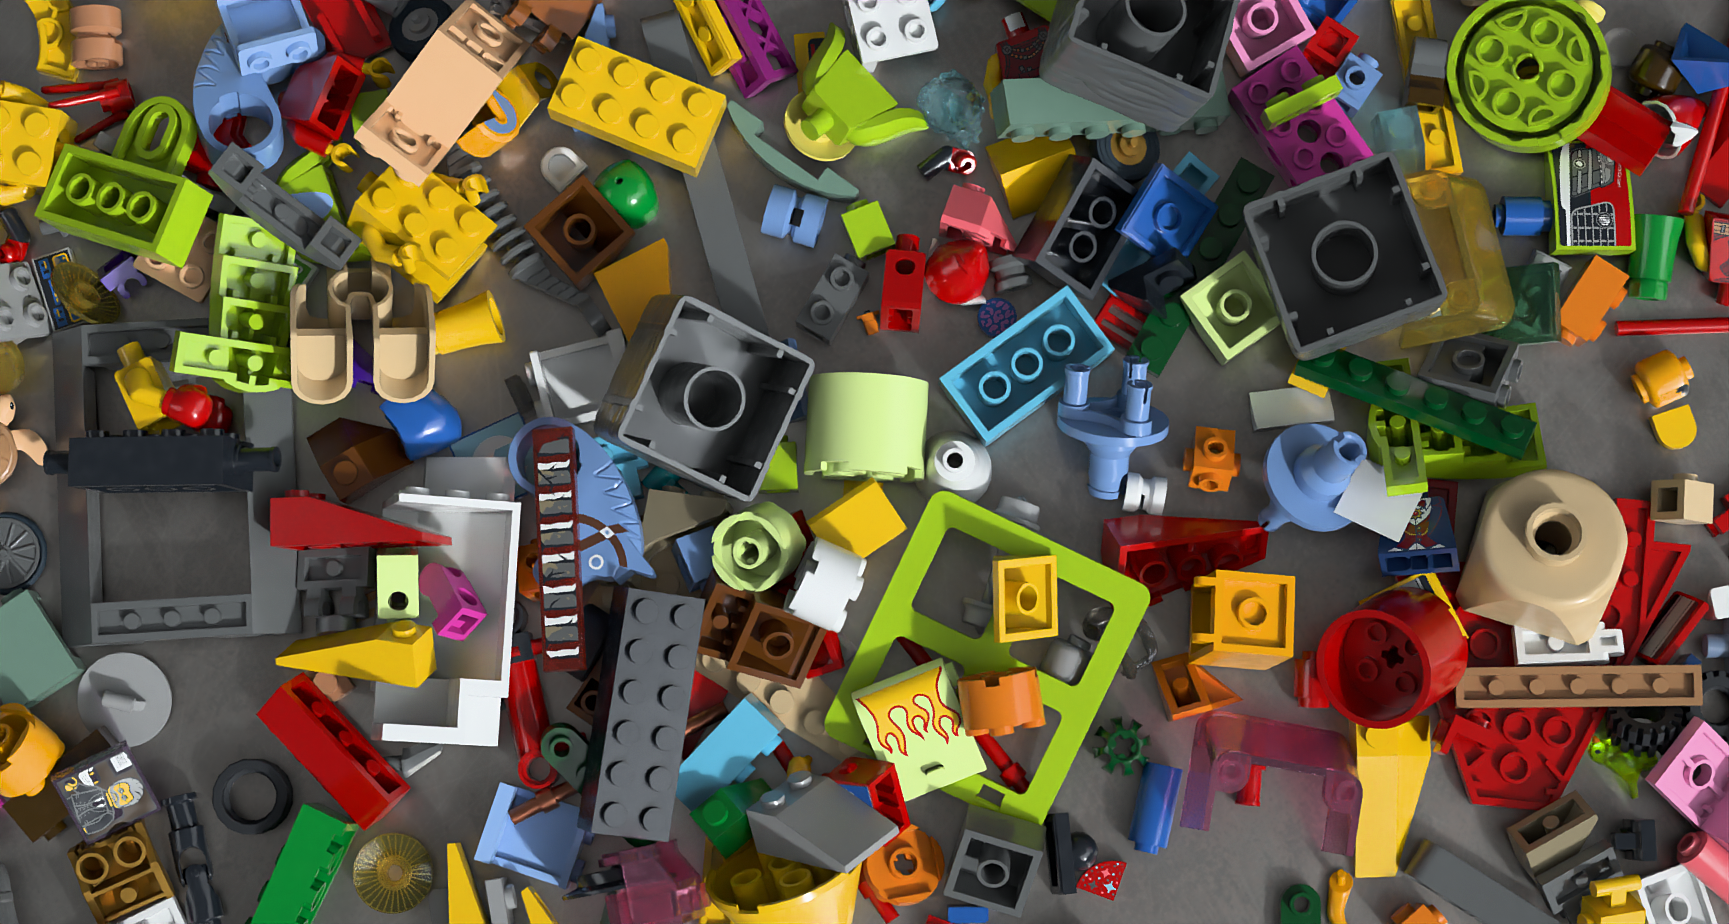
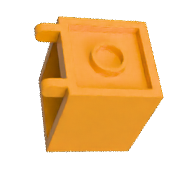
M1216 569L1207 576L1194 577V584L1191 585L1188 664L1267 670L1292 658L1295 576Z

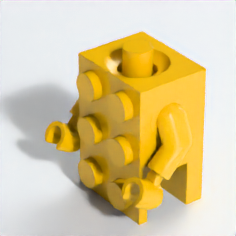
M4 80L0 81V205L7 206L31 200L34 195H43L64 144L67 143L78 147V145L74 144L78 123L62 110L48 108L49 102L32 90Z
M389 166L380 176L370 171L360 181L357 190L362 195L354 203L346 228L362 239L361 244L368 249L375 261L388 264L413 285L418 282L428 284L432 292L433 301L438 304L485 253L488 245L484 241L493 233L498 225L474 207L481 201L478 192H489L484 176L472 174L465 179L432 171L420 187H418L413 182L401 179L394 172L393 167Z

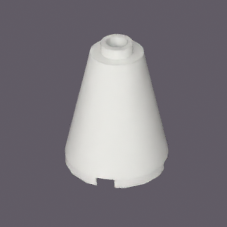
M960 431L938 433L926 441L924 480L915 483L927 501L936 492L947 490L975 503L986 492L991 481L992 464L990 456L982 443L967 433ZM956 459L962 465L958 468H952L948 465L947 460Z

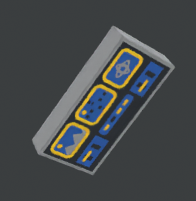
M67 247L31 259L54 333L81 325L92 324L88 320L85 321L76 315V311L78 314L81 313L82 316L83 314L85 316L93 314L87 295L83 293L85 288L80 291L82 280L79 289H77L79 269L76 288H74L73 267L78 268L73 250ZM63 265L67 266V275L68 265L72 266L73 287H71V284L70 287H66L63 292L64 296H62L65 298L63 300L67 302L59 299L51 281L53 270Z

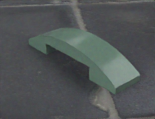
M730 100L727 109L736 132L747 149L766 169L802 192L841 203H854L858 200L859 189L828 167L819 179H816L762 141L759 137L765 131L763 121L733 100Z

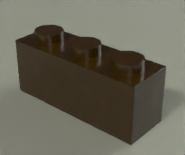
M105 725L97 728L55 763L53 769L45 778L43 789L34 796L23 794L12 797L2 807L32 843L43 837L49 842L68 827L63 820L73 813L57 782L124 751V748ZM95 774L91 775L93 782L98 781ZM70 779L64 782L65 784H67L68 782L74 783V781Z

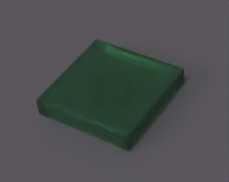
M1548 262L1479 270L1481 334L1518 342L1519 346L1562 342L1558 263Z

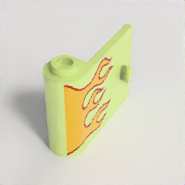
M942 657L851 692L856 711L877 759L895 763L904 801L987 770L974 736L967 737L965 734L961 707L955 690V686H958V673L953 662L945 664Z

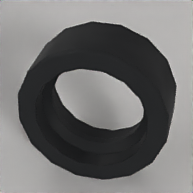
M242 759L230 764L218 776L213 787L212 804L218 819L228 829L240 834H263L277 828L287 818L293 804V788L288 775L278 765L265 759ZM248 773H259L266 776L273 783L276 791V802L272 811L258 820H246L239 817L232 809L230 803V790L233 783L240 776Z

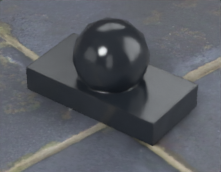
M1068 812L1047 814L1043 822L1044 826H1046L1045 842L1050 889L1052 894L1077 893L1075 871L1081 872L1089 869L1097 860L1099 849L1095 840L1087 833L1070 832Z

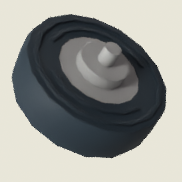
M410 0L403 11L397 17H393L389 24V38L393 48L404 59L413 63L436 30L454 12L453 9L443 0Z

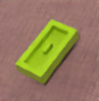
M1322 74L1301 85L1303 91L1289 97L1287 92H1284L1268 100L1265 103L1267 108L1264 109L1260 116L1266 131L1338 97L1343 87L1337 75L1335 74L1327 79H1324Z

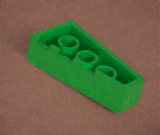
M303 803L289 837L276 858V866L271 878L265 882L258 895L257 902H259L254 917L250 916L245 924H312L359 825L351 818L320 803Z

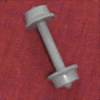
M1024 495L1016 499L1001 496L996 510L992 512L1034 532H1040L1041 527L1037 523L1040 512L1039 507L1028 503ZM998 549L996 556L1010 554ZM993 565L982 600L978 601L963 597L961 601L965 606L962 622L975 626V630L979 635L984 632L993 613Z

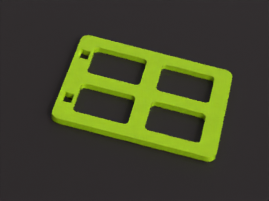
M947 490L938 491L930 498L824 721L825 730L832 738L877 759L871 744L865 742L867 734L856 711L851 692L873 684L894 639L899 636L905 637L961 664L964 668L962 677L993 670L1001 672L1008 671V668L1031 666L1010 655L1009 649L1012 642L994 643V613H992L983 634L979 638H972L913 608L912 601L945 532L949 528H956L1010 555H1057V577L1111 602L1114 606V611L1077 684H1068L1036 668L1042 702L1044 705L1059 711L1061 720L1028 789L1022 793L1016 792L979 773L938 788L969 804L1042 825L1150 603V593L1143 583L953 492ZM956 688V694L959 700L958 689ZM983 784L1005 794L1001 801V806L977 796Z

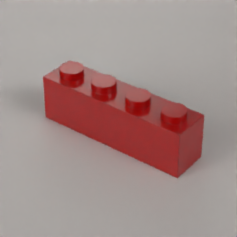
M304 672L282 684L256 714L294 757L313 775L324 790L339 803L350 818L364 831L385 817L411 789L403 778Z

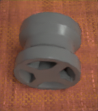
M1012 254L989 261V272L994 274L996 280L993 285L995 294L1010 293L1033 285L1031 276L1025 271V265L1015 259Z

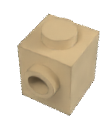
M1687 473L1673 474V479L1652 480L1650 520L1678 525L1713 524L1714 484L1698 481V475Z

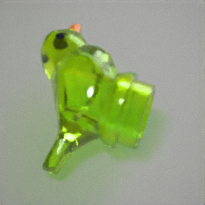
M1593 736L1587 750L1590 759L1596 764L1605 766L1626 783L1632 800L1638 798L1637 782L1641 771H1650V767L1659 762L1656 753L1655 757L1652 758L1647 757V752H1641V757L1633 756L1634 750L1632 749L1624 753L1620 751L1621 744L1614 747L1610 742L1611 738L1601 740L1597 736Z

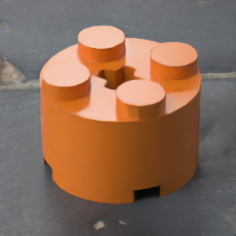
M1035 666L1008 668V671L995 672V670L964 676L957 680L963 725L967 737L987 733L992 737L1014 733L1015 726L1022 725V728H1034L1046 725L1039 677Z

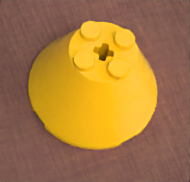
M752 837L726 860L722 856L724 863L716 872L714 869H710L707 874L705 887L710 901L734 924H852L862 862L845 874L758 853L754 838Z

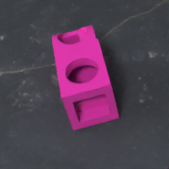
M435 562L429 563L424 567L419 577V589L423 595L430 598L438 614V617L432 622L437 635L463 642L488 615L470 581H468L461 570L444 567L442 564Z

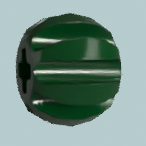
M1122 716L1111 718L1110 721L1113 725V732L1111 734L1101 725L1094 734V736L1101 737L1104 740L1103 747H1092L1094 759L1105 754L1108 761L1101 767L1103 770L1112 774L1114 766L1119 763L1122 767V777L1134 775L1131 762L1136 760L1144 768L1150 757L1143 756L1140 752L1142 746L1152 747L1150 735L1143 739L1137 737V731L1143 725L1135 719H1132L1130 727L1126 730L1122 725ZM1117 736L1121 740L1129 739L1131 741V745L1127 748L1130 753L1127 757L1123 753L1115 755L1112 750L1117 745L1114 740Z

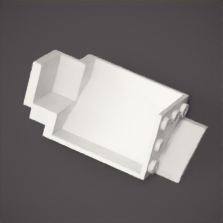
M426 457L423 487H405V490H399V493H394L393 497L382 502L381 516L452 537V546L418 547L419 577L424 567L433 562L442 564L444 567L461 570L468 581H470L488 615L463 642L437 635L432 622L438 617V614L430 598L423 595L419 589V618H411V621L418 625L432 627L437 670L418 688L370 681L369 692H374L371 740L498 747L501 698H508L521 510V503L514 502L515 479L509 468L508 457ZM377 586L374 625L387 623V619H378ZM400 591L392 593V601L395 603L405 602V593Z

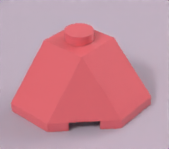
M963 183L962 187L953 184L940 220L939 236L953 241L968 238L982 242L988 252L1001 256L1013 254L1017 244L992 197L984 194L985 189L978 185Z

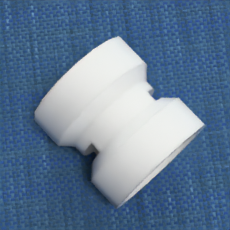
M1128 472L1121 510L1134 513L1140 509L1146 510L1149 515L1162 516L1167 491V478L1154 476L1152 479L1143 478L1140 473Z

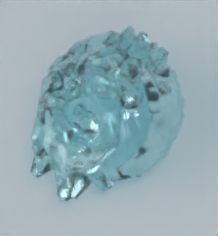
M955 69L945 73L942 72L939 77L926 82L920 89L916 102L917 106L923 111L927 120V126L932 128L935 133L945 134L950 141L955 139L959 146L966 150L969 148L970 141L978 144L980 142L978 135L983 132L980 123L982 121V113H985V108L982 105L985 102V98L975 88L974 83Z

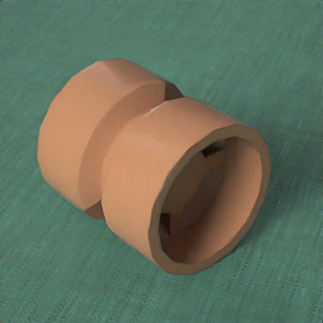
M98 4L81 5L71 8L69 10L70 33L76 37L70 43L71 65L78 69L97 71L122 67L123 44L116 40V37L122 32L121 10L114 6Z

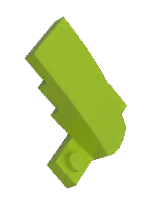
M219 213L211 275L209 335L175 330L169 371L212 377V380L223 388L237 393L269 392L278 390L280 387L293 389L291 385L290 347H286L290 333V292L295 285L299 268L293 266L296 250L273 236L252 218Z
M1409 357L1377 361V363L1411 375ZM1536 402L1507 406L1506 409L1499 408L1537 422L1534 434L1522 460L1371 404L1368 415L1366 448L1370 460L1383 466L1387 497L1428 492L1427 478H1511L1526 472L1547 469Z

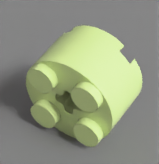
M768 501L750 505L724 519L713 533L711 543H713L714 555L711 557L716 572L729 586L741 591L745 589L758 592L768 589L789 576L799 565L807 543L795 519L787 511Z

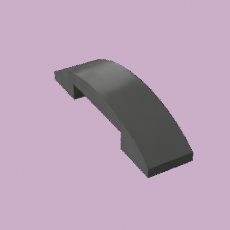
M231 142L208 172L214 182L244 213L273 236L314 261L340 271L362 242V239L332 216L326 221L263 175L261 171L265 166Z

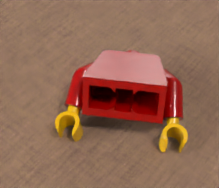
M331 51L317 61L300 65L295 70L287 90L280 92L277 99L281 118L287 122L286 129L295 143L323 158L329 155L343 172H353V169L344 163L343 159L347 155H354L360 159V155L349 144L340 143L335 146L333 141L339 140L366 78L365 74L371 75L377 87L382 89L391 87L392 83L389 78L382 74L385 72L396 73L391 63L383 57L376 58L372 62L367 63L366 58Z

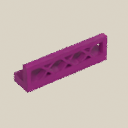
M715 0L743 56L729 67V70L745 99L756 96L770 83L793 77L799 72L761 0H744L743 2L741 0ZM749 19L759 25L762 35L752 31L748 23ZM767 52L776 57L781 69L773 70L766 57Z

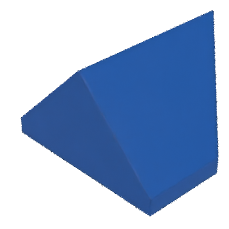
M1686 22L1680 30L1671 58L1672 62L1697 94L1729 87V47Z

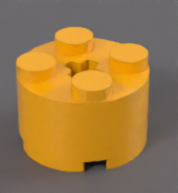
M7 703L0 706L2 711L0 712V795L4 797H17L23 794L34 796L43 789L45 778L53 769L57 759L63 754L65 745L51 728L25 706L19 703Z

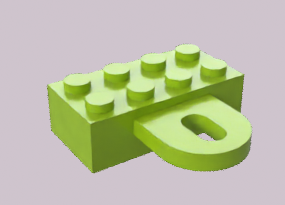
M157 96L142 102L132 111L123 126L111 156L65 143L34 216L62 232L183 269L213 198V195L189 179L181 177L197 139V123L193 113L174 98ZM169 117V124L160 145L155 150L150 151V146L162 120Z

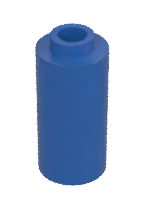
M1147 762L1142 769L1128 840L1135 841L1134 850L1157 855L1159 847L1167 849L1183 769Z

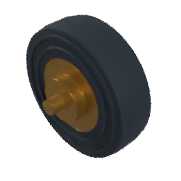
M1146 132L1141 136L1132 138L1123 137L1122 133H1111L1103 138L1090 139L1089 152L1090 157L1095 158L1129 184H1132L1147 177L1154 164L1158 163L1160 143L1156 132Z

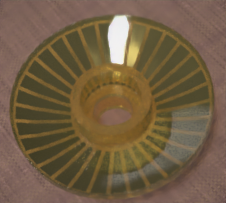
M61 262L52 270L50 276L52 287L71 314L92 324H111L118 319L121 312L119 300L113 290L110 292L104 286L97 273L75 262Z
M387 833L371 839L361 848L353 865V883L359 897L370 908L382 913L397 914L416 907L427 896L433 882V864L428 851L419 841L406 834ZM393 865H397L402 869V877L397 881L392 880L389 876V869Z

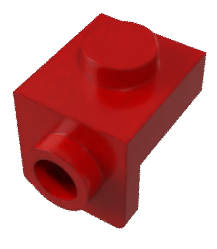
M1456 714L1448 715L1446 720L1440 719L1433 732L1431 741L1436 742L1433 752L1439 755H1447L1455 736L1485 750H1494L1500 734L1490 730L1492 727L1491 722L1470 714L1467 720Z

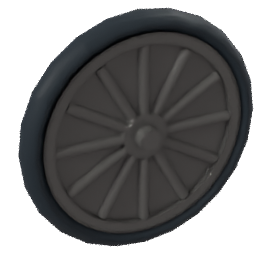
M0 512V595H7L19 588H22L24 591L34 584L42 574L47 560V544L42 531L28 517L14 512Z

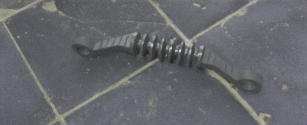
M457 143L447 153L448 176L465 179L472 174H479L483 168L479 161H474L471 155L463 151ZM486 175L484 176V178L488 186L491 182L490 176ZM494 188L490 189L488 193L478 192L481 201L474 207L498 225L487 238L498 237L491 246L492 251L499 252L506 249L507 252L500 259L502 265L515 262V266L508 274L513 280L517 279L566 303L568 302L570 305L578 307L598 337L604 335L606 331H610L612 328L589 295L552 276L542 262L544 256L541 252L532 255L527 254L535 243L531 239L519 242V239L525 234L526 230L522 226L511 230L510 227L517 220L515 214L502 217L509 204L506 201L493 203L499 196L500 191Z

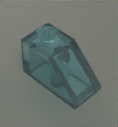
M1417 105L1378 112L1370 122L1377 154L1392 152L1398 160L1410 193L1424 191L1426 189L1425 142Z

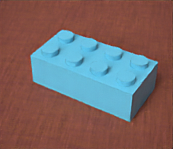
M1067 285L941 376L938 385L982 445L986 447L1064 390L1065 365L1071 363L1084 364L1089 366L1091 371L1110 357L1115 348Z

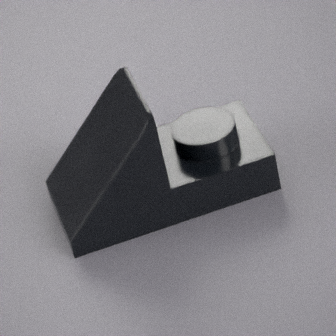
M1174 247L1107 282L1108 287L1128 305L1159 318L1167 319L1164 295L1196 280L1197 274L1195 266Z

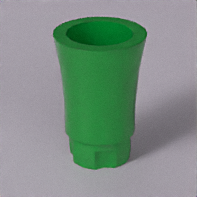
M1634 214L1636 250L1629 254L1627 275L1630 276L1628 278L1630 280L1628 298L1645 301H1666L1668 283L1672 281L1675 255L1685 220L1665 215Z

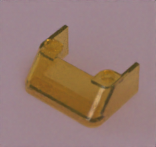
M1433 169L1405 174L1404 178L1412 199L1418 206L1428 210L1446 207L1464 279L1446 285L1448 294L1446 301L1440 306L1442 316L1403 324L1399 339L1400 350L1505 327L1513 317L1515 302L1485 188L1476 179Z

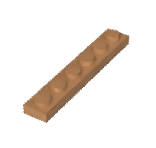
M1701 665L1472 667L1465 669L1460 682L1454 688L1455 709L1703 705Z

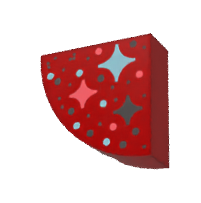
M1117 860L1097 863L1079 877L1076 887L1114 901L1127 863Z

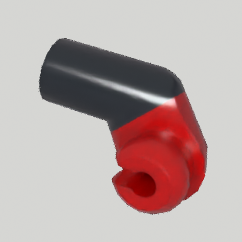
M946 145L916 166L921 175L929 181L943 170L969 175L976 169L977 161L970 151Z
M10 207L0 212V222L8 234L5 243L0 246L1 264L22 262L31 241V234L16 208Z

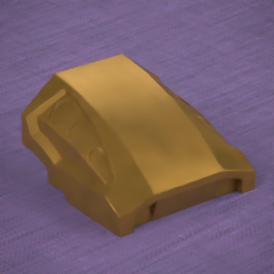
M143 817L134 819L91 841H88L86 838L71 847L67 852L82 895L97 924H108L125 914L157 900L169 899L175 896L172 882L152 844Z

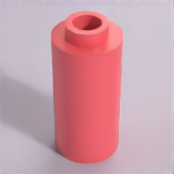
M1705 831L1686 834L1678 843L1677 861L1729 905V852Z

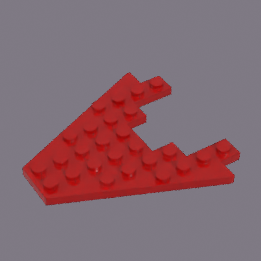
M1427 479L1428 497L1440 496L1444 498L1454 534L1458 482ZM1626 498L1613 499L1625 523L1628 546L1617 583L1600 622L1605 623V629L1622 630L1625 654L1618 657H1609L1610 662L1604 665L1581 666L1631 665L1691 551V545L1654 541L1655 521L1650 520L1651 501ZM1459 561L1460 571L1435 573L1468 636V661L1466 668L1515 667L1511 634L1513 626L1464 611L1458 603L1455 594L1465 562ZM1411 575L1394 576L1397 583ZM1454 689L1436 702L1441 719L1446 720L1448 715L1456 714L1468 720L1469 715L1472 714L1491 722L1492 727L1490 730L1500 734L1494 750H1485L1455 736L1452 742L1451 749L1469 803L1536 811L1561 798L1608 708L1455 709Z

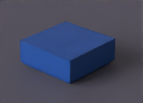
M947 904V920L950 923H986V921H989L988 908L975 904Z

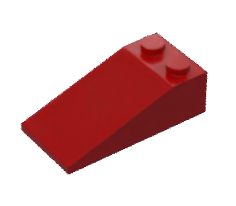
M286 490L285 497L270 498L271 547L300 551L349 547H372L378 549L452 546V537L342 503L326 500V494L309 493V490Z

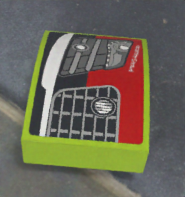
M1571 141L1559 148L1545 151V200H1550L1553 208V221L1549 232V255L1628 256L1636 250L1635 220L1630 171L1582 141Z

